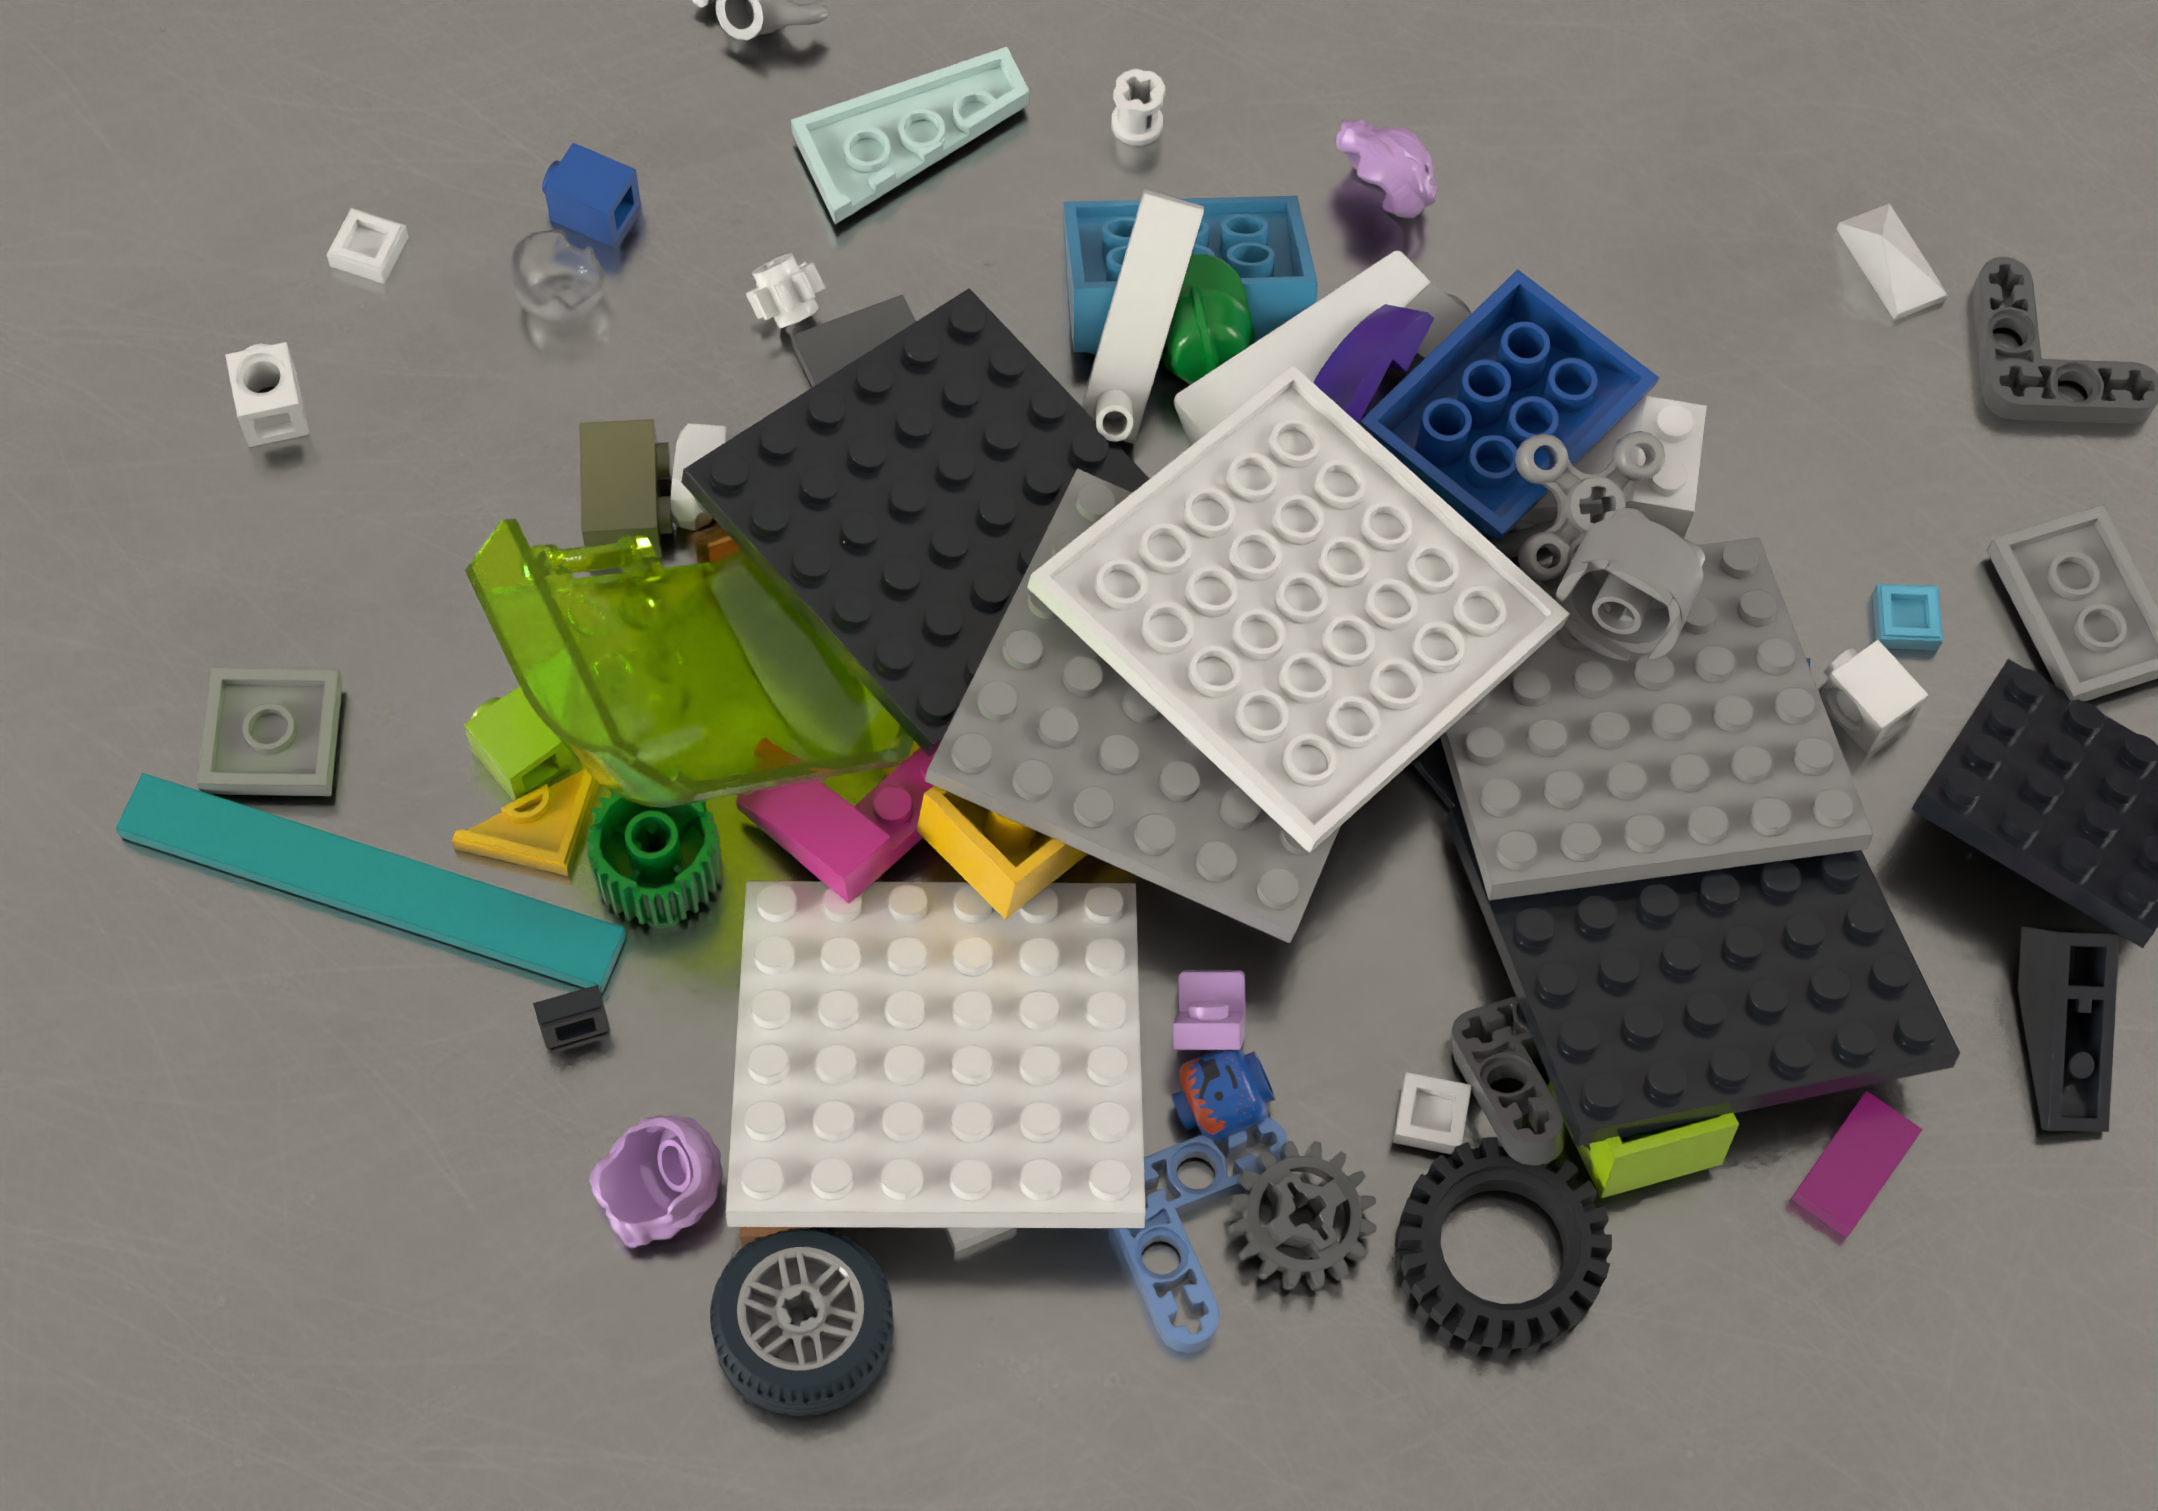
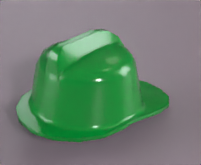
M1192 254L1161 354L1166 368L1190 385L1255 342V332L1245 288L1237 271L1224 260L1208 254Z

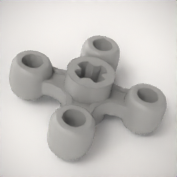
M1643 431L1626 434L1615 444L1611 461L1607 467L1600 473L1593 475L1582 473L1574 468L1568 459L1565 445L1553 435H1533L1521 443L1515 457L1517 471L1528 482L1543 485L1549 489L1555 496L1558 504V514L1553 525L1544 532L1531 535L1519 548V566L1533 581L1548 582L1556 580L1565 574L1570 565L1571 554L1576 546L1582 542L1590 527L1601 520L1612 517L1616 510L1625 508L1626 495L1631 487L1640 481L1649 480L1659 473L1664 465L1665 451L1662 443L1656 436ZM1634 446H1638L1645 453L1646 459L1642 467L1635 465L1631 459V450ZM1537 448L1546 451L1549 455L1550 462L1546 470L1540 469L1534 462V453ZM1592 491V501L1601 499L1603 513L1594 515L1590 522V513L1581 514L1579 504L1580 500L1589 498ZM1541 546L1547 547L1552 553V563L1548 568L1542 567L1537 561V551Z

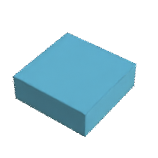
M1877 584L1872 592L1875 641L1879 640L1886 649L1938 651L1943 642L1939 587Z

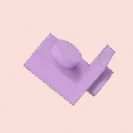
M1241 970L1182 971L1178 978L1179 1012L1173 1022V1050H1240L1246 1036L1244 972Z

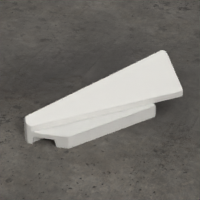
M1394 251L1179 392L1175 396L1174 406L1190 446L1290 366L1294 365L1313 383L1333 351L1362 320L1384 304L1404 308L1431 282L1401 251Z

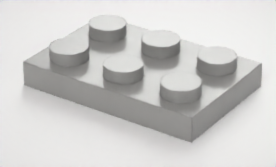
M2104 505L1992 539L1987 552L2056 687L2062 689L2070 701H2088L2158 678V607Z

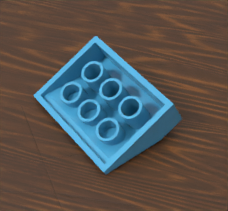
M1297 196L1180 199L1204 207V213L1191 255L1208 254L1224 260L1237 271L1245 288L1255 332V342L1317 302L1318 281ZM1141 200L1063 202L1069 312L1074 352H1088L1092 355L1097 353Z

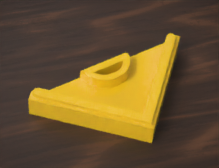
M591 760L587 763L585 769L550 787L545 784L501 807V813L468 830H457L452 838L454 849L569 876L604 772L602 762Z

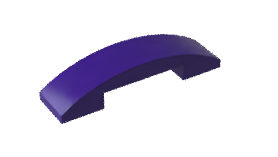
M1384 304L1362 320L1342 340L1321 368L1313 383L1359 424L1387 369L1408 370L1435 318L1428 312Z

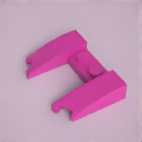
M762 744L753 758L754 768L760 770L751 794H738L736 799L737 809L847 903H850L923 838L916 830L924 793L934 786L925 782V777L935 753L928 757L919 748L853 806L814 776L770 747Z

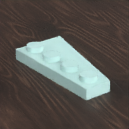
M1004 47L791 119V131L834 223L837 224L1028 106L1030 90L1009 49Z

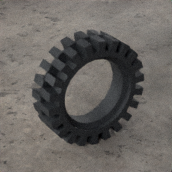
M1497 1137L1482 1138L1479 1148L1471 1149L1469 1141L1454 1148L1452 1156L1448 1159L1443 1154L1431 1163L1428 1173L1426 1175L1421 1174L1415 1182L1411 1194L1407 1198L1396 1231L1395 1244H1398V1251L1395 1256L1396 1270L1404 1274L1405 1278L1401 1287L1407 1300L1415 1297L1419 1303L1416 1314L1425 1324L1431 1318L1440 1325L1437 1334L1448 1342L1456 1335L1466 1340L1464 1350L1478 1354L1481 1346L1492 1347L1493 1357H1508L1511 1350L1521 1348L1523 1356L1537 1352L1542 1343L1548 1342L1552 1346L1562 1340L1570 1328L1574 1330L1584 1319L1600 1293V1288L1607 1278L1610 1263H1607V1257L1612 1250V1234L1605 1235L1604 1232L1609 1218L1605 1206L1595 1207L1593 1200L1598 1192L1590 1180L1581 1186L1575 1179L1579 1168L1568 1159L1562 1167L1552 1161L1535 1166L1522 1164L1512 1159L1503 1147L1498 1146ZM1493 1190H1505L1521 1194L1537 1203L1552 1218L1560 1233L1564 1249L1563 1268L1552 1288L1535 1299L1514 1304H1500L1484 1300L1466 1290L1452 1275L1444 1260L1441 1247V1229L1444 1218L1456 1204L1468 1196Z

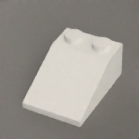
M1644 396L1574 468L1585 474H1598L1611 461L1613 448L1623 436L1637 431L1653 434L1664 447V465L1659 473L1651 479L1640 481L1631 487L1625 499L1626 508L1639 510L1648 520L1667 527L1684 539L1695 511L1707 406ZM1634 446L1631 450V459L1638 467L1644 465L1646 457L1641 448ZM1549 491L1521 520L1543 523L1556 519L1558 504L1553 493ZM1592 491L1590 497L1580 500L1579 504L1581 514L1590 513V522L1594 515L1603 513L1601 499L1592 501Z

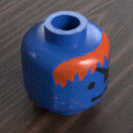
M1242 1049L1213 1050L1184 1063L1179 1073L1182 1089L1171 1094L1185 1129L1188 1131L1198 1126L1202 1134L1207 1138L1213 1139L1214 1142L1223 1141L1228 1136L1251 1129L1264 1122L1268 1116L1267 1103L1276 1100L1269 1079L1256 1052L1253 1051L1245 1055Z

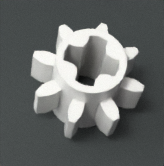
M788 253L764 263L752 272L757 287L745 294L758 319L764 317L765 320L774 317L778 327L784 328L804 320L819 309L814 299L816 297L815 293L820 292L826 287L813 262L807 264L804 261L797 264L793 254Z

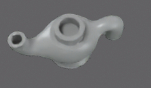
M692 0L698 7H704L716 2V15L721 27L729 36L737 40L746 41L757 35L773 33L777 29L789 25L820 23L826 20L829 15L828 7L822 1H816L811 4H797L791 0Z

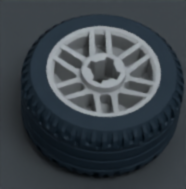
M826 1227L788 1229L787 1231H778L775 1234L767 1235V1237H757L755 1241L748 1242L736 1253L734 1258H731L723 1269L716 1283L710 1307L711 1333L719 1362L731 1383L749 1400L768 1410L781 1414L786 1413L793 1416L822 1414L832 1409L840 1408L851 1402L852 1399L857 1398L874 1382L881 1372L889 1355L893 1339L892 1299L883 1271L871 1254L861 1247L859 1243L844 1234L841 1235L838 1231ZM805 1314L813 1316L806 1321H802L800 1327L792 1325V1323L803 1319Z

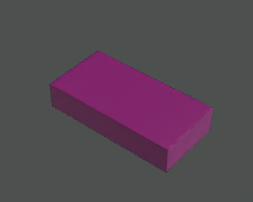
M1866 1091L1790 1199L1847 1238L1923 1129Z

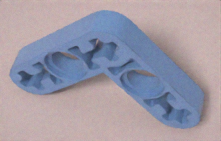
M1266 1117L1264 1122L1251 1129L1228 1136L1223 1141L1214 1142L1213 1139L1207 1138L1202 1134L1144 1157L1145 1191L1158 1186L1159 1175L1156 1171L1163 1169L1165 1170L1167 1189L1174 1200H1166L1165 1188L1150 1193L1146 1197L1144 1228H1113L1158 1334L1164 1343L1175 1351L1192 1353L1208 1346L1216 1335L1220 1316L1217 1301L1179 1216L1246 1190L1237 1180L1245 1169L1254 1171L1259 1175L1262 1174L1258 1168L1256 1155L1249 1154L1235 1160L1233 1166L1235 1176L1229 1177L1225 1157L1218 1147L1223 1145L1226 1147L1228 1159L1242 1153L1246 1148L1247 1137L1255 1135L1256 1140L1260 1144L1271 1142L1273 1146L1269 1148V1153L1277 1161H1281V1146L1288 1142V1139L1281 1125L1270 1117ZM1193 1157L1202 1158L1213 1167L1215 1179L1205 1188H1189L1178 1178L1177 1168L1181 1162ZM1158 1241L1168 1242L1179 1252L1181 1262L1170 1273H1153L1147 1269L1141 1255L1146 1246ZM1188 1278L1191 1279L1193 1284L1183 1286L1182 1296L1186 1306L1191 1313L1202 1310L1205 1314L1200 1319L1199 1332L1190 1334L1185 1325L1173 1327L1171 1324L1176 1319L1178 1306L1172 1291L1169 1290H1173ZM1169 1291L1162 1298H1159L1156 1292Z

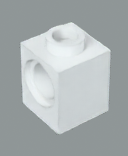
M287 342L273 345L256 344L243 351L225 355L237 418L249 448L309 435L298 376ZM275 387L269 392L257 393L263 388Z
M1879 640L1860 653H1857L1854 648H1850L1839 655L1826 668L1824 673L1827 675L1828 680L1820 693L1827 712L1866 755L1913 723L1929 696Z

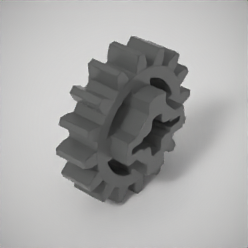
M1289 1141L1281 1146V1161H1277L1267 1150L1256 1158L1258 1168L1262 1173L1261 1175L1247 1169L1240 1174L1237 1180L1248 1190V1193L1233 1195L1229 1199L1228 1206L1236 1211L1243 1212V1219L1233 1223L1228 1229L1230 1235H1246L1249 1244L1238 1254L1241 1260L1250 1259L1255 1255H1258L1263 1260L1258 1273L1259 1278L1264 1280L1273 1272L1279 1270L1283 1272V1288L1291 1290L1297 1285L1300 1276L1305 1275L1311 1290H1316L1324 1286V1270L1327 1269L1339 1281L1349 1274L1347 1264L1343 1259L1344 1257L1358 1262L1365 1258L1368 1251L1357 1241V1238L1370 1236L1376 1232V1224L1362 1219V1212L1375 1205L1376 1199L1375 1196H1359L1356 1187L1366 1177L1363 1171L1347 1176L1341 1170L1347 1156L1345 1153L1340 1151L1332 1159L1326 1161L1321 1159V1142L1314 1141L1309 1145L1304 1156H1299L1294 1142ZM1296 1172L1314 1174L1328 1183L1324 1186L1304 1183ZM1267 1189L1268 1193L1266 1195L1272 1203L1269 1223L1261 1227L1259 1206L1263 1192ZM1309 1204L1316 1215L1310 1219L1309 1225L1304 1223L1295 1227L1289 1218L1295 1211V1206L1301 1208ZM1343 1204L1345 1225L1341 1239L1338 1242L1339 1236L1333 1228L1336 1207ZM1281 1244L1299 1247L1304 1250L1308 1258L1313 1257V1259H1295L1281 1253L1276 1248Z

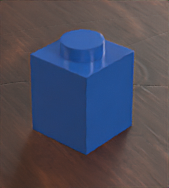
M572 143L561 161L556 160L549 166L542 184L550 221L610 247L614 246L641 204L636 169L576 143Z

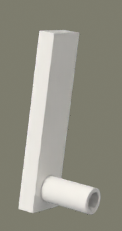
M1145 189L1081 404L1083 409L1096 421L1098 432L1106 440L1114 442L1124 441L1132 444L1136 442L1204 213V207Z

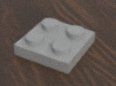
M210 668L197 776L199 790L208 794L331 796L343 684L339 670Z

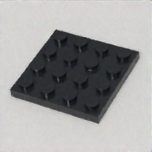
M2008 658L1911 810L2139 947L2144 948L2158 927V745L2149 737L2137 734L2104 715L2094 705L2080 700L2070 701L2062 689L2046 681L2038 672L2024 668Z

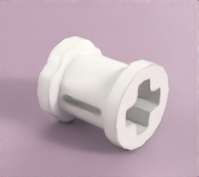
M1132 69L1121 74L1116 80L1113 100L1117 106L1112 113L1111 128L1119 140L1131 146H1143L1152 143L1159 137L1163 129V115L1160 109L1165 96V85L1162 79L1154 72Z

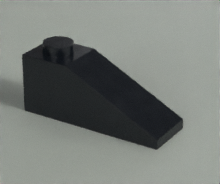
M2021 927L2018 993L2041 1127L2044 1130L2109 1132L2120 934L2083 928Z

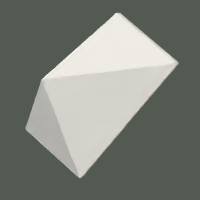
M1890 203L1838 223L1836 230L1894 321L1946 300L1948 296L1946 290Z

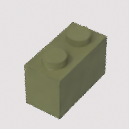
M654 419L579 423L581 531L587 560L603 561L662 557V534L673 533L671 497H660V480L671 479L669 442L658 443Z

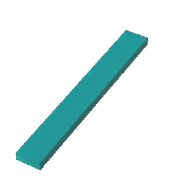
M143 772L115 827L121 838L580 987L588 988L598 985L602 994L626 939L625 927Z

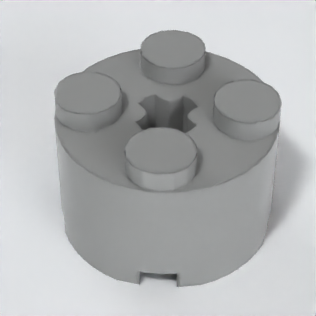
M1626 507L1616 510L1612 517L1595 523L1586 532L1557 589L1556 602L1560 605L1562 604L1564 609L1570 613L1565 626L1582 644L1609 658L1628 661L1631 653H1650L1647 660L1664 656L1675 645L1703 584L1702 565L1705 561V555L1696 543L1682 539L1667 527L1648 520L1639 510Z

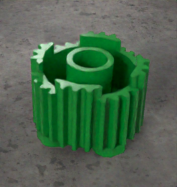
M680 779L675 784L666 781L663 786H658L656 780H651L650 785L647 787L640 781L637 782L636 789L634 790L628 786L623 787L621 790L612 787L610 789V798L602 796L599 799L601 808L593 807L591 812L595 825H589L588 832L590 838L586 839L587 854L599 894H603L606 905L612 904L616 914L624 911L625 917L629 921L636 916L639 919V924L644 925L646 922L654 929L672 928L681 919L687 918L686 911L691 910L696 913L699 911V902L706 904L709 901L708 892L715 893L717 889L715 880H720L721 847L717 824L714 823L713 814L711 811L707 812L705 797L703 795L696 796V790L693 786L684 789V783Z

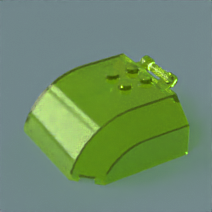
M513 518L500 521L465 570L515 678L534 711L594 779L614 794L630 802L648 807L665 808L888 769L901 765L909 757L914 740L910 738L908 733L742 549L716 562L663 568L650 541L643 534L621 536L617 543L566 549H559L555 544L535 545L530 548L518 521ZM620 568L623 573L574 578L572 573Z

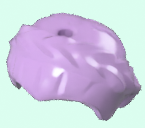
M1342 120L1341 130L1336 137L1337 148L1346 153L1347 159L1352 162V167L1357 170L1358 177L1370 184L1380 186L1386 192V197L1383 201V209L1399 217L1414 218L1425 207L1435 203V194L1439 188L1435 182L1433 160L1430 153L1415 134L1407 129L1398 127L1376 129L1374 125L1366 124L1364 120Z
M678 1115L647 1117L640 1121L637 1126L628 1128L624 1135L615 1141L609 1155L597 1161L595 1168L590 1172L589 1182L597 1202L606 1208V1216L610 1220L613 1230L619 1234L625 1245L636 1248L639 1245H647L653 1240L670 1239L682 1228L692 1226L700 1220L703 1213L713 1205L717 1198V1191L723 1174L720 1163L721 1152L713 1143L710 1134L694 1118H684Z

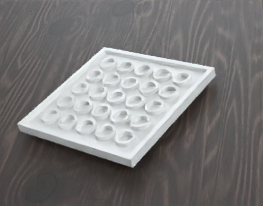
M1294 365L1290 366L1034 571L1030 576L1027 586L1034 595L1309 853L1560 630L1570 615L1569 612Z
M746 881L726 1201L727 1227H1145L1136 883H1051L1005 920L968 882H873L857 898L847 903L822 881Z

